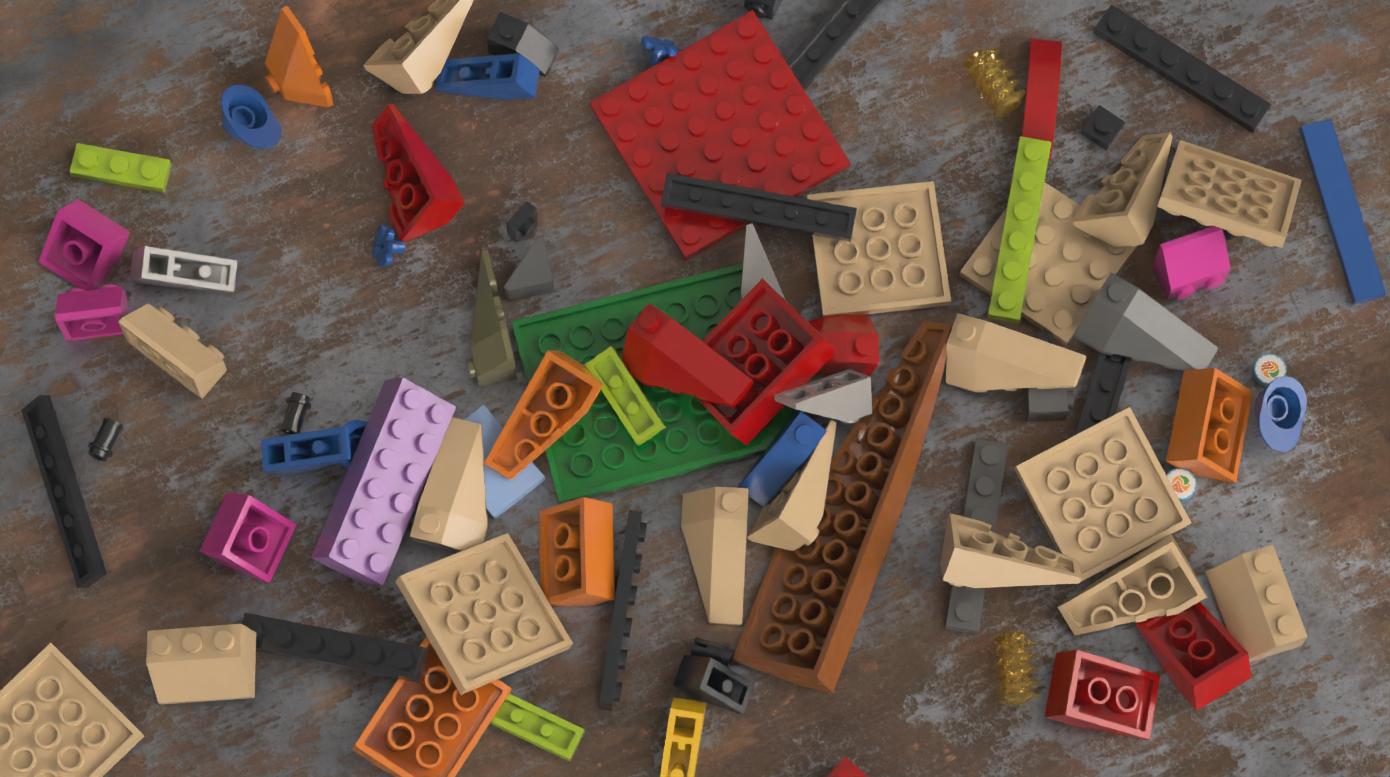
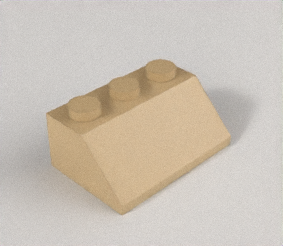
M148 303L122 317L118 323L127 342L201 399L205 397L227 371L222 360L224 355L211 344L208 347L198 341L199 336L189 327L184 326L180 328L173 322L175 318L164 308L159 307L155 309Z
M1274 545L1243 553L1205 573L1225 629L1249 653L1250 662L1301 647L1308 636Z
M243 624L148 631L146 664L158 703L164 705L255 698L256 632Z

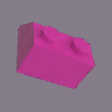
M77 199L57 211L38 262L78 288H83L86 291L96 290L120 259L130 231Z
M1211 226L1160 244L1152 267L1166 300L1175 297L1177 300H1182L1192 296L1197 289L1206 287L1208 290L1214 289L1225 283L1231 268L1222 228Z
M115 284L102 285L99 289L88 291L83 288L69 289L64 294H58L55 319L66 341L124 334L118 322L122 317L129 314L128 298L123 286L118 287Z
M227 492L201 546L200 552L225 567L262 582L270 583L297 524L250 495Z

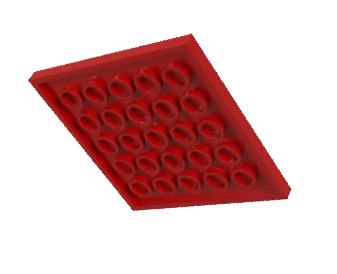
M753 10L677 52L676 56H670L589 102L592 111L686 261L751 223L661 207L667 173L798 197L850 167L849 159Z

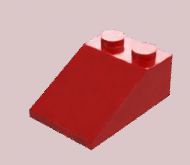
M1201 602L1194 604L1179 614L1147 619V621L1136 623V628L1178 691L1196 710L1252 678L1249 653Z
M1080 650L1057 652L1055 654L1044 717L1072 726L1150 740L1160 675Z

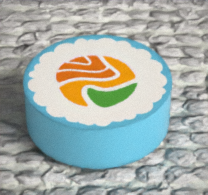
M1275 354L1260 356L1253 367L1255 381L1266 388L1275 378L1286 376L1287 372L1284 360Z
M1176 468L1167 473L1166 476L1180 502L1189 500L1197 486L1194 475L1183 468Z

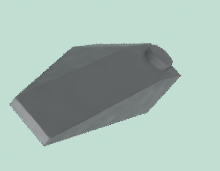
M1113 273L1109 274L1073 336L1100 353L1130 357L1133 361L1152 362L1163 365L1164 368L1184 372V370L1207 368L1218 350L1217 346L1142 290Z

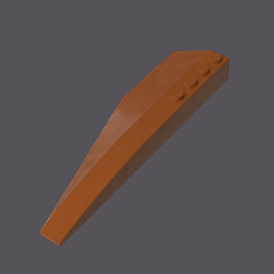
M923 320L902 352V361L895 370L891 369L885 378L887 383L878 397L873 396L872 414L865 416L862 421L856 422L831 460L823 517L817 526L819 534L810 545L804 544L794 551L775 548L732 658L735 662L803 687L830 693L834 692L891 542L920 457L947 360L946 344L953 327L951 324Z

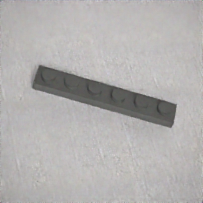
M976 438L963 517L992 525L990 531L995 532L1008 444ZM952 585L945 629L978 635L986 588L957 587Z

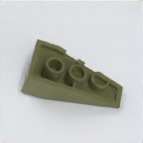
M488 249L481 252L471 338L472 358L466 359L470 378L477 377L479 387L517 379L513 351L500 297L497 293L496 280Z

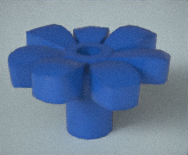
M648 35L643 36L641 39L642 46L649 49L652 53L649 64L652 66L662 62L664 56H676V53L680 51L678 47L674 46L675 42L664 39L662 42L661 39Z
M382 225L377 229L374 241L377 246L372 248V256L377 258V263L380 267H386L392 263L393 253L403 254L405 252V242L395 241L393 239L395 235L394 229H388V226Z

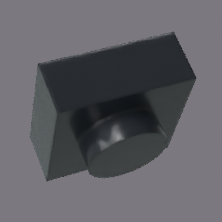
M1099 105L1082 127L1080 134L1107 151L1123 129L1125 121Z
M528 201L506 223L507 235L515 242H518L523 235L528 237L538 224L537 209Z

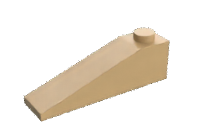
M473 0L434 1L428 6L429 14L427 16H423L416 21L411 20L404 27L407 32L395 42L391 38L384 42L365 62L364 68L402 94L425 93L432 87V82L441 73Z
M1171 133L1142 136L1120 160L1123 166L1113 175L1107 174L1101 181L1103 188L1096 195L1089 194L1085 198L1072 221L1074 226L1115 248L1124 246L1134 247L1144 244L1156 216L1172 142Z
M957 313L946 344V383L976 393L998 389L1016 391L1017 388H1072L1077 385L1086 356L997 324Z
M454 417L451 418L418 504L410 537L416 543L458 553L484 542L488 529V517L485 500L486 485L484 483L482 424Z
M832 419L821 426L827 432L806 460L779 489L781 493L774 499L771 505L766 504L762 508L746 537L752 542L791 551L804 544L808 546L816 539L819 534L817 526L824 512L837 424Z
M712 487L683 494L681 529L687 544L709 625L742 626L749 488Z
M949 514L940 561L942 581L957 587L967 586L971 588L1080 583L1082 576L1078 560L1044 546H1037L1035 549L1028 547L1020 541L1019 536L1012 533L1006 538L990 531L992 525L983 521Z
M1170 534L1142 550L1060 604L1058 609L1076 636L1113 628L1116 625L1135 621L1137 623L1154 617L1179 614L1207 598L1187 559Z

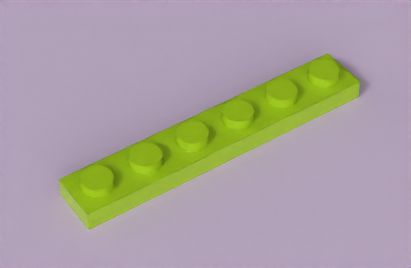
M1022 136L1019 138L988 319L1015 324L1020 323L1051 148L1050 141Z

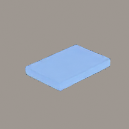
M482 405L464 420L482 424L485 461L503 427L490 411ZM533 462L513 480H509L488 465L483 464L484 483L486 485V511L495 520L544 482L545 476Z

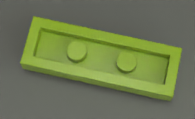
M77 143L70 175L75 178L165 193L172 164L169 159Z
M612 346L585 364L604 384L601 388L602 392L637 445L640 446L666 428Z
M508 694L490 724L569 762L585 733L583 728L511 694Z

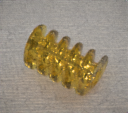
M999 48L990 51L989 49L980 50L964 60L962 66L964 69H969L968 76L970 79L975 80L974 85L976 89L982 90L981 97L984 100H988V108L995 110L993 113L994 118H1003L1019 107L1026 91L1022 89L1015 92L1014 89L1020 84V81L1018 79L1008 81V78L1013 74L1012 69L1001 70L1007 61L1004 58L995 60L1000 54Z
M1005 632L996 635L994 641L999 646L995 648V655L1000 657L996 661V668L1001 670L997 674L996 680L1002 683L997 688V693L1003 697L998 700V703L1016 705L1028 703L1039 698L1040 693L1030 691V687L1038 685L1039 680L1029 678V674L1038 672V667L1028 665V661L1038 658L1037 654L1028 652V648L1036 646L1037 641L1027 639V634L1024 632Z

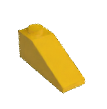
M673 698L669 713L660 777H695L706 710L705 702Z

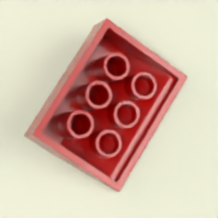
M762 278L702 341L754 381L753 385L734 408L701 400L697 396L695 397L733 436L745 445H748L785 406L776 402L774 395L806 384L837 350Z

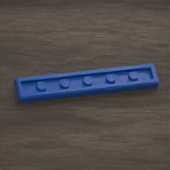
M1332 119L1302 125L1299 131L1353 304L1384 298L1386 291Z

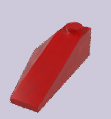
M388 104L372 124L378 159L384 162L386 178L382 179L384 189L389 190L392 203L388 206L389 217L400 240L406 242L448 224L465 202L453 178L394 104Z
M650 303L647 304L628 327L621 359L633 378L643 385L666 388L670 392L677 394L682 392L694 395L701 400L734 408L754 383L742 371Z
M831 315L808 321L837 350L816 375H833L848 369L867 376L873 374L880 364L878 332L869 315Z

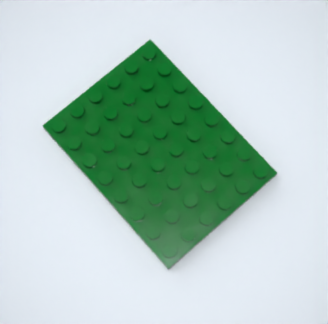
M743 263L511 321L527 385L548 350L561 351L584 366L610 346L622 358L628 327L648 303L670 316L703 341L741 301ZM635 379L666 426L665 429L639 446L635 443L602 390H600L589 411L545 450L558 502L563 504L582 497L591 498L763 454L796 409L785 405L748 445H745L733 436L694 395L682 392L677 394L670 392L669 389L658 386H646Z

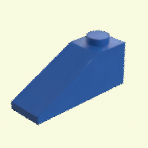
M521 53L446 60L441 73L437 76L435 89L438 92L504 100L535 98L540 69Z
M795 410L737 488H749L748 496L764 507L806 460L827 430L802 411Z
M348 426L261 439L263 472L292 474L351 460Z

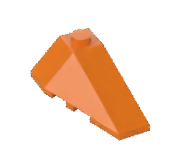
M286 5L281 9L265 61L268 75L264 78L270 89L274 93L279 91L285 100L329 108L334 105L330 88L326 82L320 83V76L323 72L313 56L315 53L306 32Z
M548 350L484 464L509 480H513L589 411L604 384L587 367L561 351Z

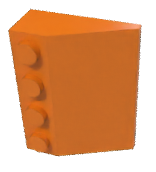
M425 636L419 646L428 650L420 682L396 679L351 748V750L394 777H455L512 690L511 687L497 679L460 695L428 637Z

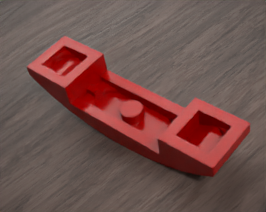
M1031 38L1021 136L1050 141L1051 148L1048 160H1051L1059 94L1062 41Z

